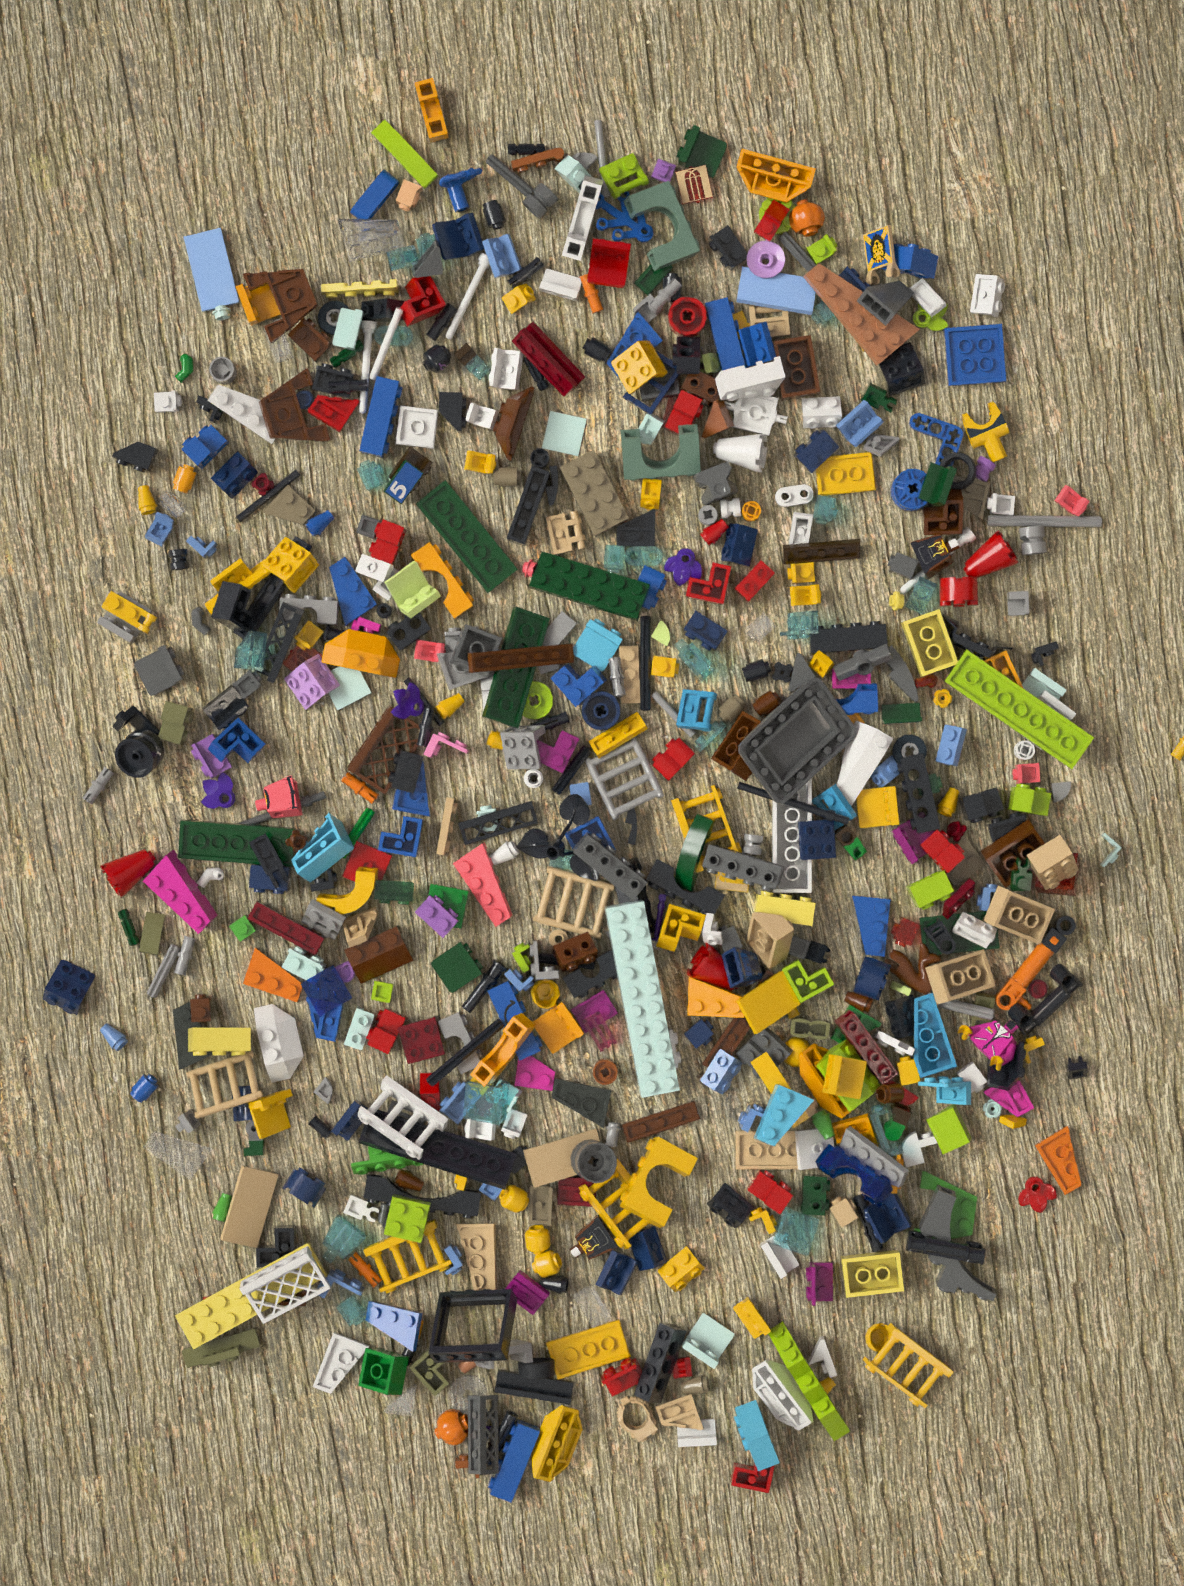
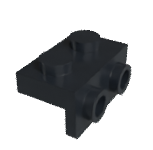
M322 363L321 366H316L317 371L312 390L329 394L328 388L336 387H328V381H345V379L352 381L355 380V375L351 374L352 371L349 369L340 368L339 371L333 369L332 365ZM346 392L331 393V395L348 399L351 397V394H346Z
M230 685L202 709L216 725L217 729L221 730L222 728H227L234 718L242 716L249 706L235 687Z
M402 749L399 750V753H395L393 764H395L394 772L390 771L388 777L390 787L414 793L424 756Z
M1020 812L1009 814L1010 818L1002 820V817L991 819V823L987 824L991 842H995L1024 823L1027 818L1026 814L1021 815Z

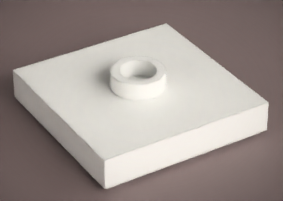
M400 406L396 444L434 449L439 411Z
M817 1128L795 1131L799 1170L836 1165L833 1137L825 1140Z

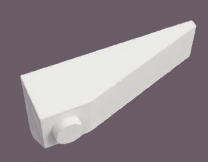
M859 721L854 723L856 736L845 746L837 781V787L851 806L893 740L892 737L877 728Z

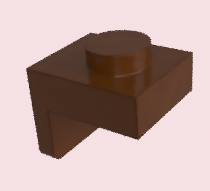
M196 994L195 998L190 999L191 1022L211 1021V997H206V994Z

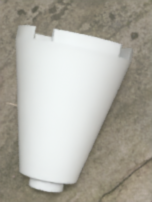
M765 434L722 438L714 443L713 453L721 460L762 473L761 468H764L767 456V447L764 446V442H767V436Z

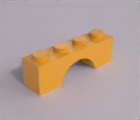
M429 542L411 554V556L418 563L422 572L435 571L445 577L448 583V594L443 603L453 618L456 619L474 607L472 605L474 599L468 591L464 593L461 588L463 583L459 577H453L450 572L453 568L448 561H442L439 556L442 552L436 544L432 546Z
M523 1013L513 1016L503 1029V1035L499 1042L478 1063L470 1075L484 1087L494 1083L535 1028L536 1024Z

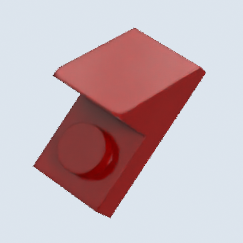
M773 200L754 233L770 243L790 209Z
M420 1073L421 1100L435 1110L440 1111V1081L434 1086H430L426 1079L432 1073Z

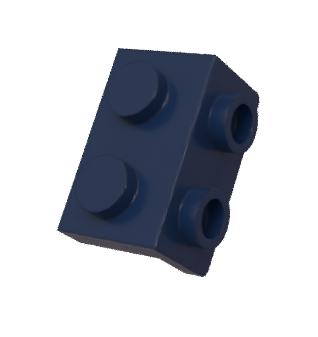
M825 430L814 431L809 436L810 440L806 444L802 443L795 449L796 454L793 456L810 473H813L839 448Z
M237 451L211 479L233 499L256 476L258 471Z
M730 523L729 528L726 530L725 544L721 551V561L750 567L758 529Z

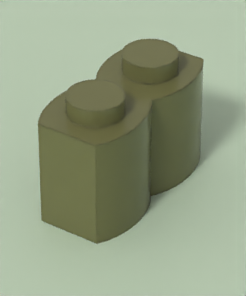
M795 1017L790 1021L789 1033L795 1037L805 1038L810 1036L818 1040L829 1038L830 1024L825 1020L814 1019L809 1021L806 1018Z

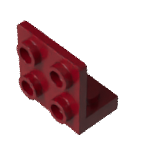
M435 1016L398 1027L408 1064L445 1054Z

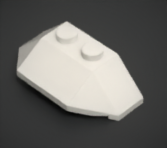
M274 1004L254 1008L256 1030L271 1083L290 1079L304 1056L295 1018Z
M765 1360L753 1367V1389L777 1420L794 1427L798 1431L813 1422L811 1405L786 1365Z

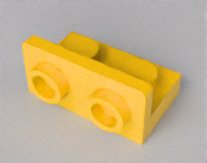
M746 1297L733 1307L754 1339L762 1334L767 1335L771 1332L770 1327L749 1297Z

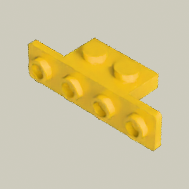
M240 558L210 580V582L218 592L223 581L242 584L246 588L251 589L271 572L262 567L263 561L250 570ZM218 594L205 603L211 615Z

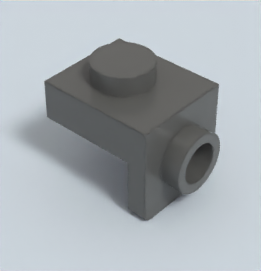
M248 670L246 674L232 684L243 699H246L263 686L260 683L262 680L260 675L256 671L252 672L251 670Z

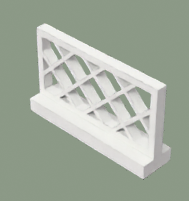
M307 1246L242 1280L239 1289L243 1295H246L264 1324L331 1289V1286L314 1260L310 1248ZM310 1262L314 1268L312 1274L301 1271L302 1266ZM288 1273L298 1274L295 1283L284 1280L285 1275ZM300 1275L311 1278L309 1286L298 1284ZM313 1279L321 1280L324 1286L317 1289L311 1287ZM273 1281L281 1283L279 1291L267 1289L269 1283ZM283 1284L294 1287L292 1295L281 1292ZM296 1287L307 1290L306 1296L302 1298L294 1296ZM256 1290L264 1292L262 1300L254 1299L251 1293ZM266 1293L277 1295L275 1304L264 1301ZM279 1296L290 1299L287 1306L277 1305ZM263 1305L273 1308V1312L266 1317L261 1311Z

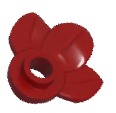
M1030 1177L1025 1183V1188L1019 1193L1018 1200L1020 1206L1030 1204L1034 1211L1042 1213L1047 1206V1200L1056 1199L1057 1194L1051 1184L1044 1183L1039 1177ZM1033 1185H1038L1036 1189H1032Z

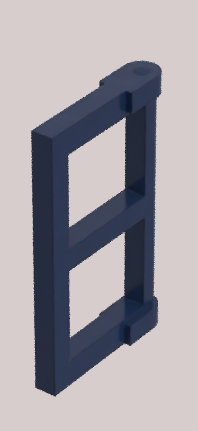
M658 351L656 352L662 363L675 370L665 386L653 379L647 382L661 391L651 407L631 396L632 394L628 392L623 395L626 401L649 415L654 413L680 375L676 374V366H673V361Z

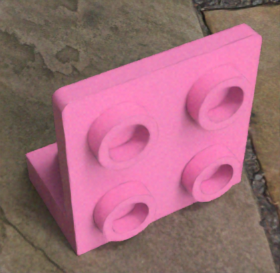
M439 732L438 735L433 733L424 755L430 758L433 755L437 756L442 747L439 745L440 741L466 754L469 753V750L466 749V744L457 740L455 743L450 742L449 736Z

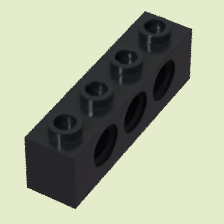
M918 753L899 758L900 762L897 763L899 774H903L904 778L901 785L903 792H907L908 800H905L907 810L912 813L913 818L910 819L912 830H916V833H923L940 829L924 754ZM912 769L918 771V778L916 780H910L908 776ZM916 788H920L923 792L922 797L919 799L913 797V791ZM920 807L927 809V814L923 818L917 815V810Z
M659 1323L634 1393L635 1396L650 1403L662 1402L686 1335V1330L673 1324Z

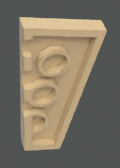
M457 1223L456 1226L460 1233L461 1244L466 1255V1263L469 1266L474 1291L483 1289L497 1290L495 1223Z

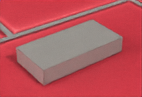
M562 611L547 628L543 646L559 645L577 623Z

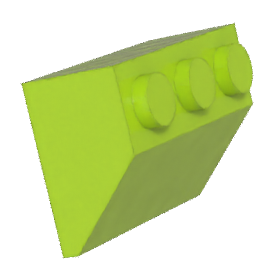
M846 1039L830 1048L816 1067L825 1078L829 1054L857 1060L862 1059L857 1054L854 1046ZM866 1065L861 1098L838 1097L848 1111L851 1112L872 1096L880 1084Z

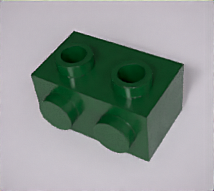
M803 1174L802 1214L825 1216V1211H829V1199H826V1192H830V1180H827L826 1175Z

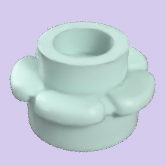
M220 305L215 307V311L212 314L217 321L225 320L231 317V309L227 308L226 305Z
M993 1099L988 1100L983 1105V1111H985V1115L988 1118L1000 1116L1002 1106Z

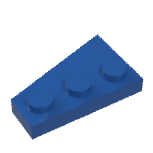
M852 896L865 955L885 957L890 899Z

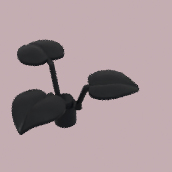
M572 794L562 801L559 808L561 818L569 820V823L557 840L548 842V836L544 831L533 828L525 833L516 848L529 856L540 859L548 857L551 860H555L559 856L563 858L567 855H573L570 859L572 871L582 878L596 882L600 875L596 870L573 853V851L564 852L565 845L561 840L572 825V822L576 825H583L590 817V809L584 799L578 794Z

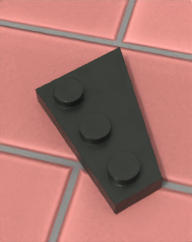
M190 1002L173 1009L180 1070L211 1056L212 1052H207L205 1056H193V1052H188V1029L203 1028L201 1022H191Z

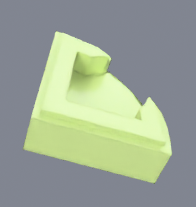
M660 621L651 637L668 646L670 632L666 624Z
M892 981L890 988L907 996L911 992V988Z

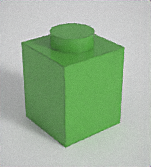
M244 915L229 926L239 942L258 931L253 922L247 919L248 915Z

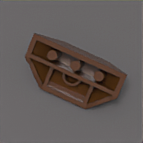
M531 386L507 398L506 403L502 402L499 410V413L502 414L500 421L496 420L493 432H496V439L508 462L512 463L535 387Z

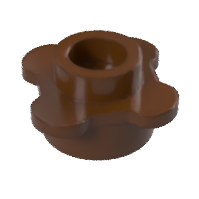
M293 830L292 835L286 839L285 843L287 846H291L294 852H298L305 847L307 837L301 835L299 830Z

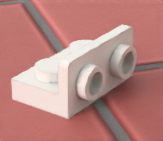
M976 274L970 312L972 314L998 317L1002 309L1001 295L1005 290L1004 280L999 276Z

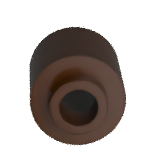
M769 690L755 699L752 706L759 717L762 715L766 716L780 705L781 699L775 691L772 693Z
M893 1083L881 1085L876 1089L875 1094L879 1102L888 1104L901 1102L905 1092L901 1084Z

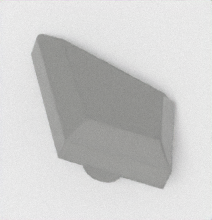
M870 434L863 450L881 457L897 444L900 438Z

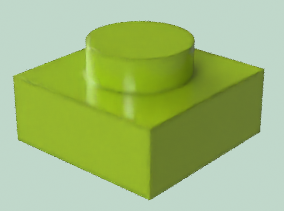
M374 981L371 1000L390 1003L394 984Z

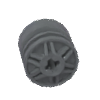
M593 1139L578 1143L570 1157L574 1172L579 1177L592 1183H602L610 1179L617 1166L614 1151L608 1145ZM590 1156L595 1158L594 1160H592L593 1164L588 1162L589 1160H591Z

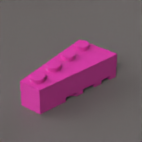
M172 850L157 864L143 882L199 934L217 917V913L205 895H202L197 887V883L195 880H192L186 871L187 868L178 859L175 850Z

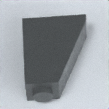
M901 281L867 287L857 302L886 326L909 301L914 292Z

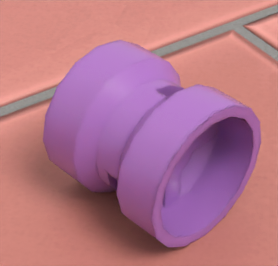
M980 456L977 460L978 465H976V478L987 482L989 472L993 471L996 465L989 459Z

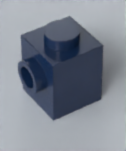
M700 1018L684 1032V1035L697 1049L701 1044L706 1046L713 1040L711 1036L714 1034L712 1032L714 1027L707 1019L703 1021Z

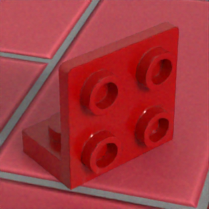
M627 1358L620 1362L621 1365L615 1369L612 1366L603 1371L604 1374L601 1375V1382L603 1385L606 1384L612 1397L638 1384L642 1369L636 1358L632 1360Z

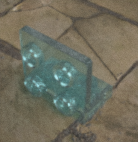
M468 1081L465 1087L463 1118L500 1125L506 1119L510 1082L501 1081L497 1086L488 1085L484 1087L480 1083Z
M785 1207L780 1215L772 1245L808 1256L819 1219Z

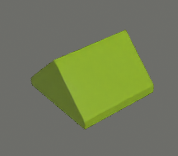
M951 1104L926 1119L942 1154L970 1143L971 1135L955 1104Z

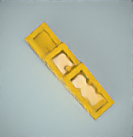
M767 1052L750 1062L771 1094L776 1084L791 1090ZM806 1111L792 1125L793 1128L810 1118Z

